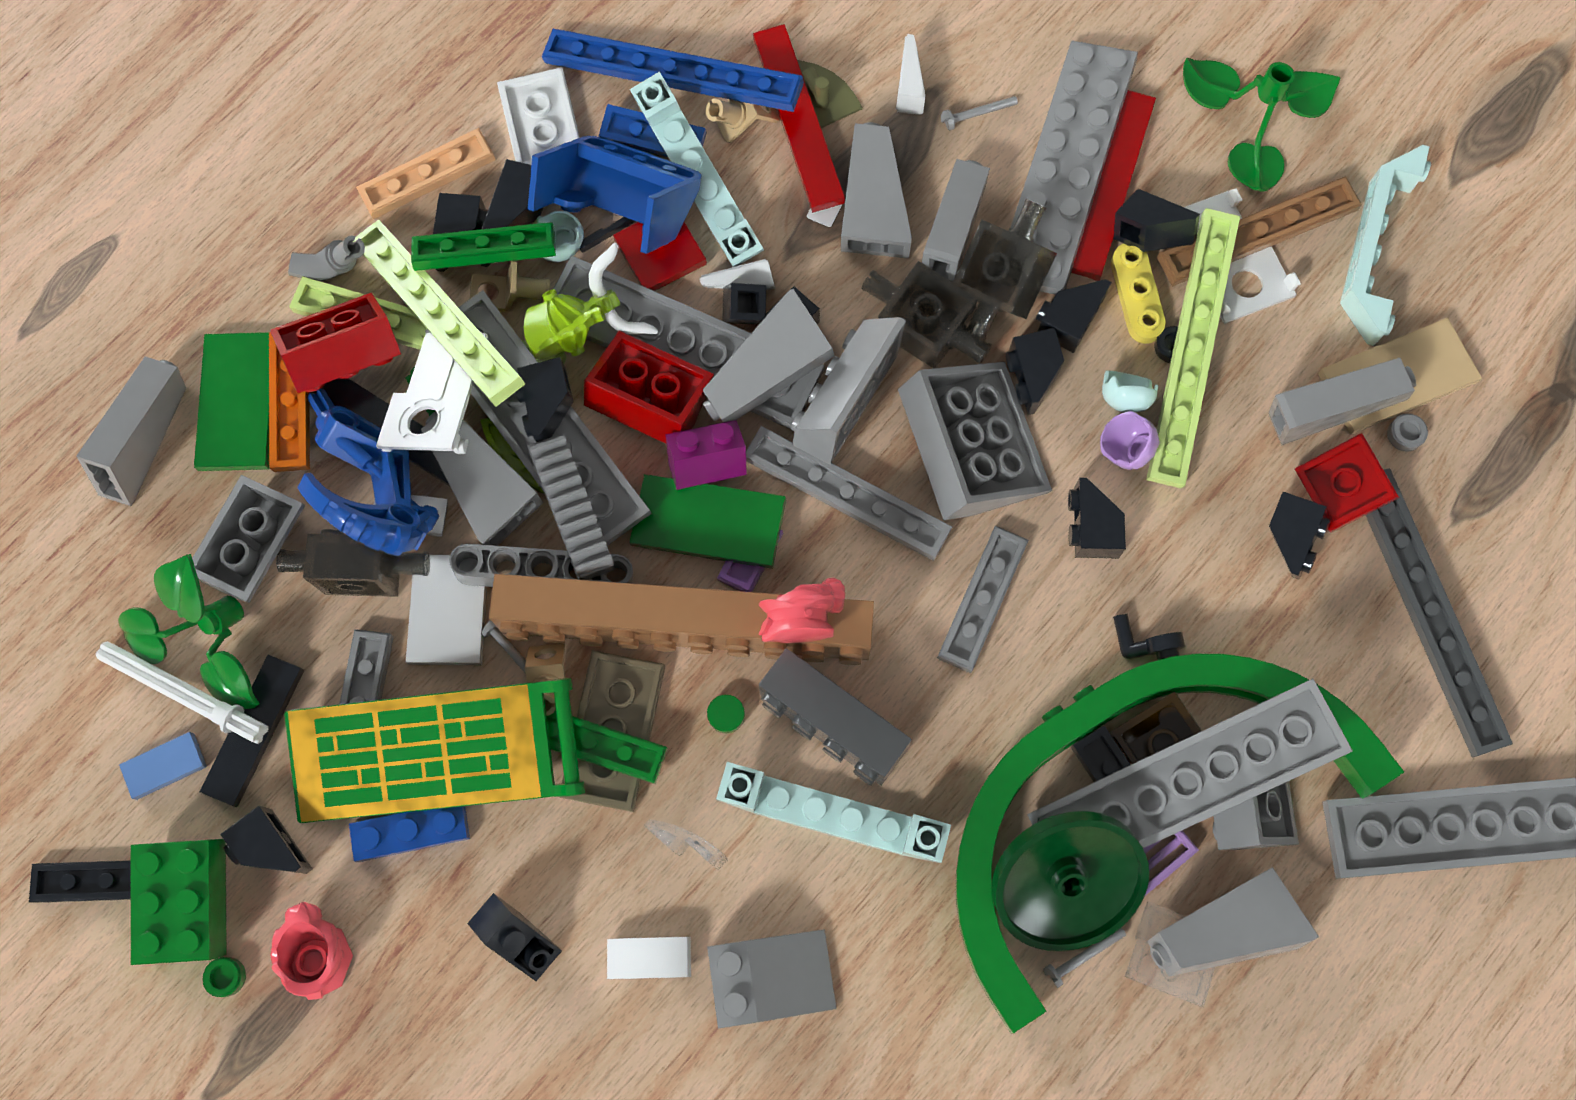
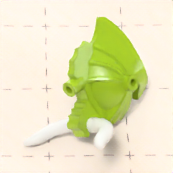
M613 243L592 264L589 272V286L593 297L586 302L571 295L557 294L556 290L552 289L542 295L545 302L529 307L526 310L524 336L535 359H548L563 352L571 353L572 356L580 355L585 351L583 345L586 342L589 327L604 320L616 331H621L628 335L658 334V330L645 322H628L622 319L615 310L616 307L621 305L615 291L612 289L606 291L603 285L602 275L616 257L618 252L617 243Z

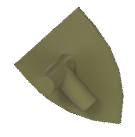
M797 60L821 128L863 109L854 92L835 73L817 64Z

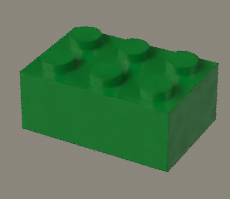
M224 839L131 845V965L206 961L227 955L226 853L223 848L226 842Z

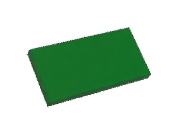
M269 332L204 334L194 468L198 471L269 470Z
M644 474L639 497L652 514L632 528L629 541L631 546L721 561H733L734 563L773 569L786 504L785 496L710 484L676 490L672 478Z

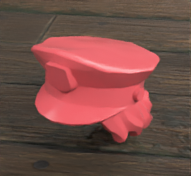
M827 578L821 584H801L786 594L778 595L776 599L760 601L759 607L767 614V618L762 623L759 635L762 636V642L798 643L833 637L834 629L828 624L827 613H840L844 607L845 587L842 582L836 578Z
M301 902L287 909L284 924L275 930L272 938L270 955L273 965L271 968L280 977L283 986L289 993L296 996H304L308 1000L322 999L324 995L343 985L348 967L353 958L352 951L342 929L336 928L332 923L323 920L322 910L316 905Z

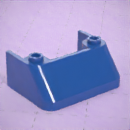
M584 136L532 155L528 210L536 211L555 203L560 205L564 211L577 213L582 208L593 205L643 224L640 252L647 254L677 238L700 190L702 175L694 169L606 138Z

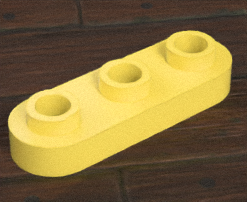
M1121 244L1113 254L1111 269L1128 332L1139 343H1153L1164 331L1166 320L1147 252H1142L1138 247ZM1125 256H1134L1136 261H1128ZM1134 287H1142L1145 293H1137ZM1149 318L1153 321L1154 325L1148 326L1144 324L1142 319Z

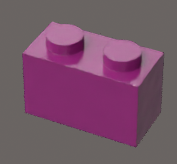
M737 420L666 434L668 464L676 490L747 475L746 446Z

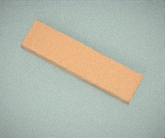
M477 128L356 188L374 220L496 159L482 132Z

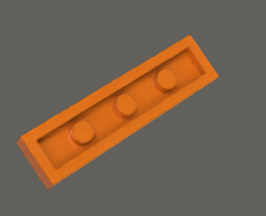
M269 332L270 469L273 472L310 470V404L307 399L309 392L297 393L271 332Z

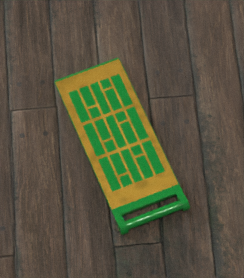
M572 678L286 711L284 716L297 821L299 823L584 794L585 785L579 776L569 690H573ZM544 693H554L565 783L555 784Z

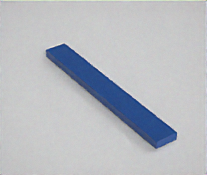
M554 28L541 56L546 64L643 82L660 71L669 88L794 112L804 84L802 75Z

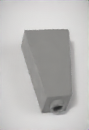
M873 122L855 123L841 233V252L909 258L912 235L890 129L887 126H881Z
M956 159L923 252L919 284L952 293L987 184L990 168L984 167L979 162L973 160L963 161Z
M791 289L783 296L703 389L708 398L703 405L714 421L719 418L723 422L739 419L835 356L832 346L794 289Z
M144 357L76 457L99 496L128 506H132L186 390L179 369L173 363L167 360L158 361Z
M1397 358L1277 394L1268 414L1281 445H1285L1408 400L1415 391L1413 387L1416 386V379L1409 366L1404 367L1401 358Z
M436 411L429 416L426 425L421 429L423 434L435 426L438 419ZM462 420L458 434L462 439L469 440L466 454H456L454 451L432 452L477 539L482 545L498 546L543 502L537 492Z
M1272 867L1158 932L1147 942L1151 947L1150 954L1152 959L1170 977L1297 950L1319 936Z

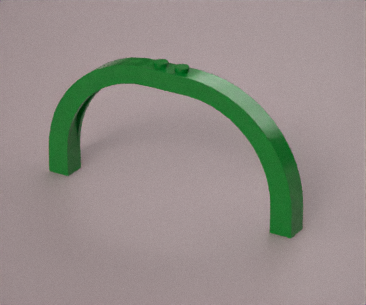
M1190 654L1149 662L1120 674L1096 689L1092 685L1087 686L1073 697L1076 702L1064 710L1061 705L1053 708L1042 716L1044 723L1023 737L1001 759L979 791L966 820L956 867V907L965 951L975 976L1011 1034H1014L1047 1012L1007 948L999 928L992 897V860L998 830L1004 814L1026 781L1058 754L1120 714L1150 700L1168 696L1173 692H1176V694L1215 693L1234 696L1260 704L1309 681V679L1272 663L1228 654ZM1317 684L1353 750L1333 761L1360 797L1363 799L1403 774V769L1368 725L1344 702Z

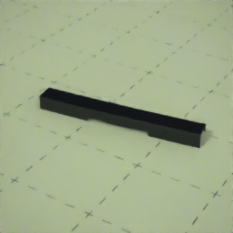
M623 217L604 230L601 228L585 237L579 249L584 253L636 221Z

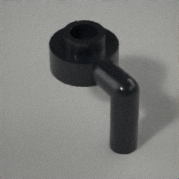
M1128 614L1113 617L1120 651L1126 659L1156 654L1157 660L1180 656L1179 649L1186 647L1182 632L1162 634L1134 643Z

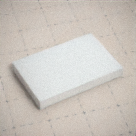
M562 67L497 82L515 161L532 165V155L580 138Z
M414 554L406 663L482 665L484 645L482 630L485 627L487 586L466 585L458 581L450 566V555ZM466 558L460 563L459 569L465 572L471 571L477 566L478 561L474 558Z

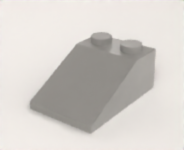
M825 929L707 947L718 1029L836 1009Z

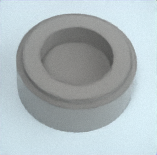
M1402 414L1389 425L1387 436L1389 442L1396 449L1409 452L1417 449L1425 442L1428 436V429L1425 422L1417 415Z

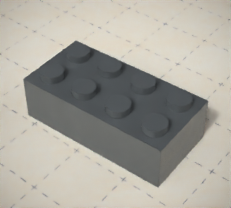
M787 648L759 683L761 700L763 701L762 706L778 718L783 714L790 718L794 724L792 728L808 740H811L813 736L823 743L824 748L822 750L839 763L843 759L847 760L855 766L853 773L871 786L874 781L882 786L908 750L912 741L910 737Z

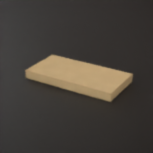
M1448 318L1324 367L1318 372L1321 381L1397 358H1401L1404 367L1409 366L1413 371L1416 386L1413 387L1415 391L1411 397L1404 402L1344 423L1350 435L1474 385L1482 379Z

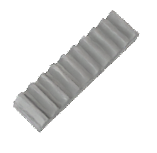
M560 434L528 445L529 453L578 580H588L613 571L614 563L612 556L608 551L607 543L603 538L601 528L598 525L591 502L587 497L585 487H583L565 436Z

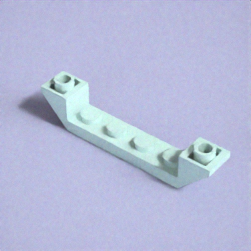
M660 71L631 88L632 95L670 161L701 173L700 190L694 202L731 265L736 267L764 251L686 120Z
M1421 145L1382 165L1369 182L1340 301L1341 306L1368 345L1374 346L1384 335L1388 336L1395 322V315L1391 314L1394 301L1370 294L1375 279L1374 276L1370 275L1372 265H1376L1382 250V245L1377 244L1379 235L1384 233L1389 221V215L1385 214L1386 205L1391 203L1396 190L1410 193L1419 181H1425L1431 167V162L1427 161L1430 147L1426 145Z
M730 762L726 763L716 800L757 815L895 854L942 863L951 824L915 814L911 817L768 777L762 771Z

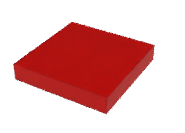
M637 222L613 235L615 242L639 284L653 291L707 265L704 254L685 222L675 240L647 254L640 252L643 236L642 223Z
M1362 433L1295 468L1311 500L1327 506L1325 517L1331 518L1328 527L1330 533L1400 498Z

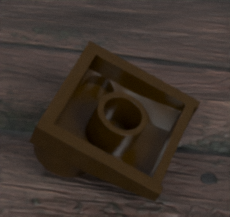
M1173 692L1114 729L1110 734L1122 748L1130 762L1134 764L1202 730L1176 692Z

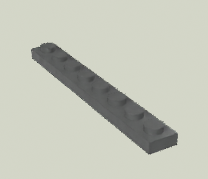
M1390 468L1385 469L1387 477L1400 498L1367 514L1366 517L1471 757H1477L1512 745L1513 742L1393 473Z

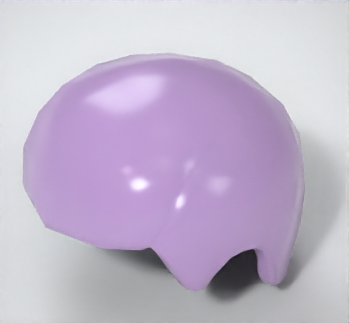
M1132 411L1116 415L1105 425L1100 436L1102 454L1117 466L1128 470L1139 469L1145 466L1155 456L1160 443L1157 428L1148 419Z

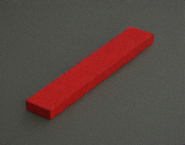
M785 24L753 33V40L763 68L802 75ZM804 81L794 112L777 109L811 211L814 213L845 204V197Z
M1130 90L1127 91L1071 273L1100 281L1114 237L1115 213L1124 204L1156 101L1155 97Z

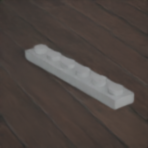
M762 426L746 450V462L933 561L952 529V526L833 463L829 465L793 446V442Z

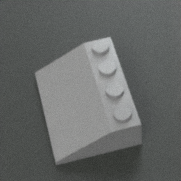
M1005 362L919 370L898 389L943 520L974 516L1048 494L1052 491Z

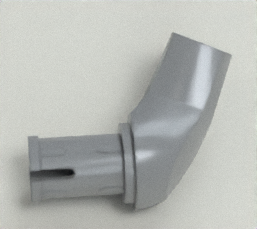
M348 236L343 241L334 240L316 254L292 252L288 275L302 278L303 276L322 282L346 273L355 266L357 258L364 254V243L360 238L353 242L356 236Z

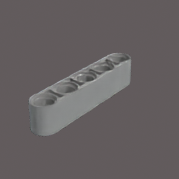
M461 544L455 547L449 558L455 577L462 584L493 587L494 574H500L496 571L498 564L507 560L515 563V567L510 573L505 575L539 577L533 573V570L538 564L546 563L553 568L547 576L543 577L574 579L570 576V571L573 569L568 552L564 550ZM611 554L614 569H622L627 574L622 581L616 583L632 584L633 568L630 561L622 555ZM464 559H476L478 563L473 570L465 572L459 569V565ZM607 573L588 579V581L613 582L607 578Z

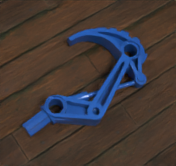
M324 389L317 390L316 394L310 393L307 399L318 416L316 419L318 432L315 436L317 445L328 453L371 475L376 505L357 503L340 497L325 488L312 473H305L297 487L302 496L332 526L369 548L377 551L382 550L387 554L395 556L413 549L418 550L427 533L435 526L439 519V514L435 507L429 505L422 507L411 499L409 450L392 449L391 452H384L382 449H378L376 444L381 428L345 407L334 406Z

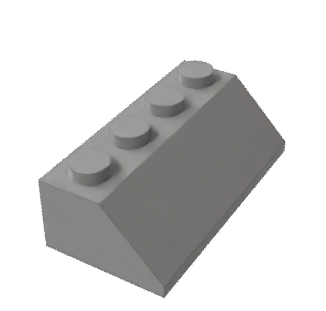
M900 317L863 320L857 331L850 330L843 343L842 348L845 350L841 357H833L826 370L825 375L828 377L824 384H816L810 394L808 402L811 404L807 411H799L792 423L791 430L795 431L793 446L829 465L832 464L897 358L906 320Z

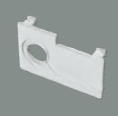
M1237 188L1184 207L1200 214L1199 224L1205 208L1237 215L1242 219L1236 207L1239 201H1242ZM1272 246L1230 264L1220 313L1224 324L1296 297L1294 290L1301 283L1295 272L1286 275ZM1243 271L1255 274L1261 281V292L1255 297L1250 298L1237 294L1232 286V278L1235 274Z
M431 333L425 334L407 393H393L376 447L384 452H391L392 449L454 451L456 454H466L469 440L462 439L458 433L474 382ZM482 333L483 336L487 339V338H488L487 334H486V333ZM427 409L437 412V422L430 431L424 434H414L410 431V422L418 412Z

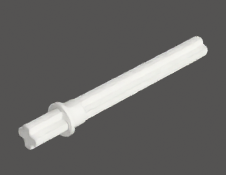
M108 641L103 642L100 649L96 652V657L100 661L207 717L219 725L220 730L224 733H231L233 731L249 741L259 744L263 741V735L268 732V726L244 714L242 706L237 704L231 706L226 702H222Z

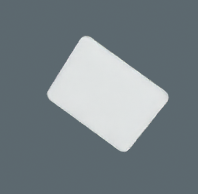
M842 204L812 213L810 208L807 218L831 227Z

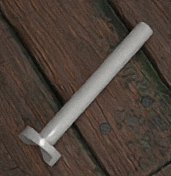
M1016 96L956 114H952L950 110H944L941 114V123L945 122L947 129L950 131L954 129L956 122L1017 105L1018 101Z
M490 620L482 630L483 636L488 637L492 635L525 673L526 660Z
M1120 928L1114 934L1095 943L1056 969L1049 964L1044 968V974L1050 975L1057 988L1063 985L1061 977L1125 937V931Z

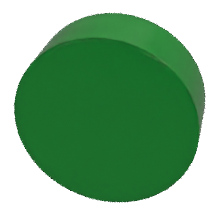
M725 694L714 698L710 702L707 709V718L713 729L727 734L735 732L742 726L745 719V711L739 699Z
M232 957L214 959L204 970L202 978L204 988L210 995L215 997L235 995L241 990L246 980V971L243 964Z

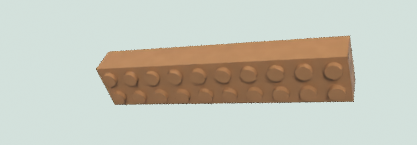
M494 574L489 619L496 625L499 631L506 634L507 639L516 641H527L529 636H541L543 641L556 644L565 643V639L568 638L580 639V644L587 646H602V641L617 642V647L625 649H638L639 644L654 645L653 649L665 652L676 651V646L691 647L690 651L696 654H712L713 649L728 650L727 654L735 657H749L750 652L765 653V658L777 660L787 648L795 655L802 656V660L806 662H824V657L839 658V663L845 665H860L861 660H869L874 601L844 599V607L840 613H827L828 624L834 629L833 637L798 643L762 642V636L759 635L762 623L767 618V614L759 607V603L767 599H776L780 594Z

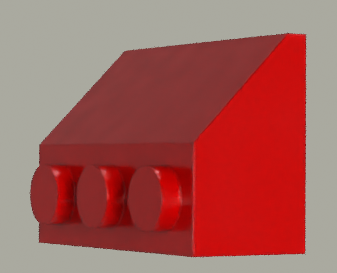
M372 292L270 330L297 393L317 391L327 382L338 378H351L357 375L361 369L372 365H385L391 362L393 357L401 355L388 318Z
M618 331L584 380V406L666 444V434L693 428L706 398L703 389L712 380L714 374Z

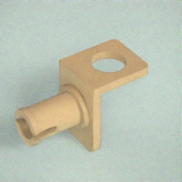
M714 98L711 99L712 103L708 102L706 106L707 118L717 123L725 141L732 143L757 119L777 123L780 120L775 108L765 106L766 112L759 105L735 100L725 102Z
M511 261L506 277L472 274L470 281V299L478 294V288L483 284H491L496 287L498 296L491 301L500 311H510L513 301H516L517 297L544 300L542 295L550 290V279L548 278L539 279L519 276L517 273V261Z
M565 644L540 645L528 648L525 663L527 683L565 678L563 667L566 652ZM546 653L555 654L553 657L547 659L536 658L539 655ZM544 693L547 716L554 713L556 709L554 693Z

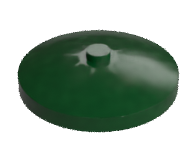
M1090 811L1061 813L1035 823L1009 844L1000 857L993 874V902L1005 928L1022 943L1047 951L1076 950L1106 939L1131 919L1141 905L1148 888L1149 863L1144 849L1136 836L1119 820L1102 813Z

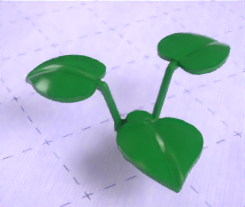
M1187 57L1183 65V81L1187 92L1195 102L1209 109H1223L1227 105L1229 98L1237 100L1256 86L1258 87L1259 98L1262 102L1268 104L1255 143L1254 145L1249 143L1237 144L1230 151L1227 162L1230 172L1238 181L1260 192L1272 189L1279 182L1284 172V159L1280 151L1272 146H1261L1263 136L1277 102L1288 101L1290 110L1299 116L1307 118L1320 117L1331 106L1335 91L1340 82V77L1318 72L1294 71L1288 64L1275 62L1269 66L1264 77L1257 75L1254 81L1238 91L1240 87L1239 76L1233 68L1224 63L1210 60H1193Z
M186 554L174 561L161 565L154 573V584L158 596L167 608L177 610L178 616L185 618L187 621L167 630L159 631L157 620L151 612L140 607L125 610L120 614L118 624L121 630L124 631L125 640L137 657L146 662L158 664L167 656V647L162 638L169 637L198 624L201 631L205 634L218 635L206 653L209 661L200 667L202 680L208 691L214 698L231 706L237 704L242 706L243 709L258 706L260 703L253 694L248 675L239 660L228 652H216L224 639L232 635L229 628L240 622L244 617V611L239 601L227 595L212 604L204 606L192 554Z

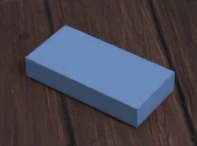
M191 732L119 764L130 796L135 800L143 798L207 767L195 734Z

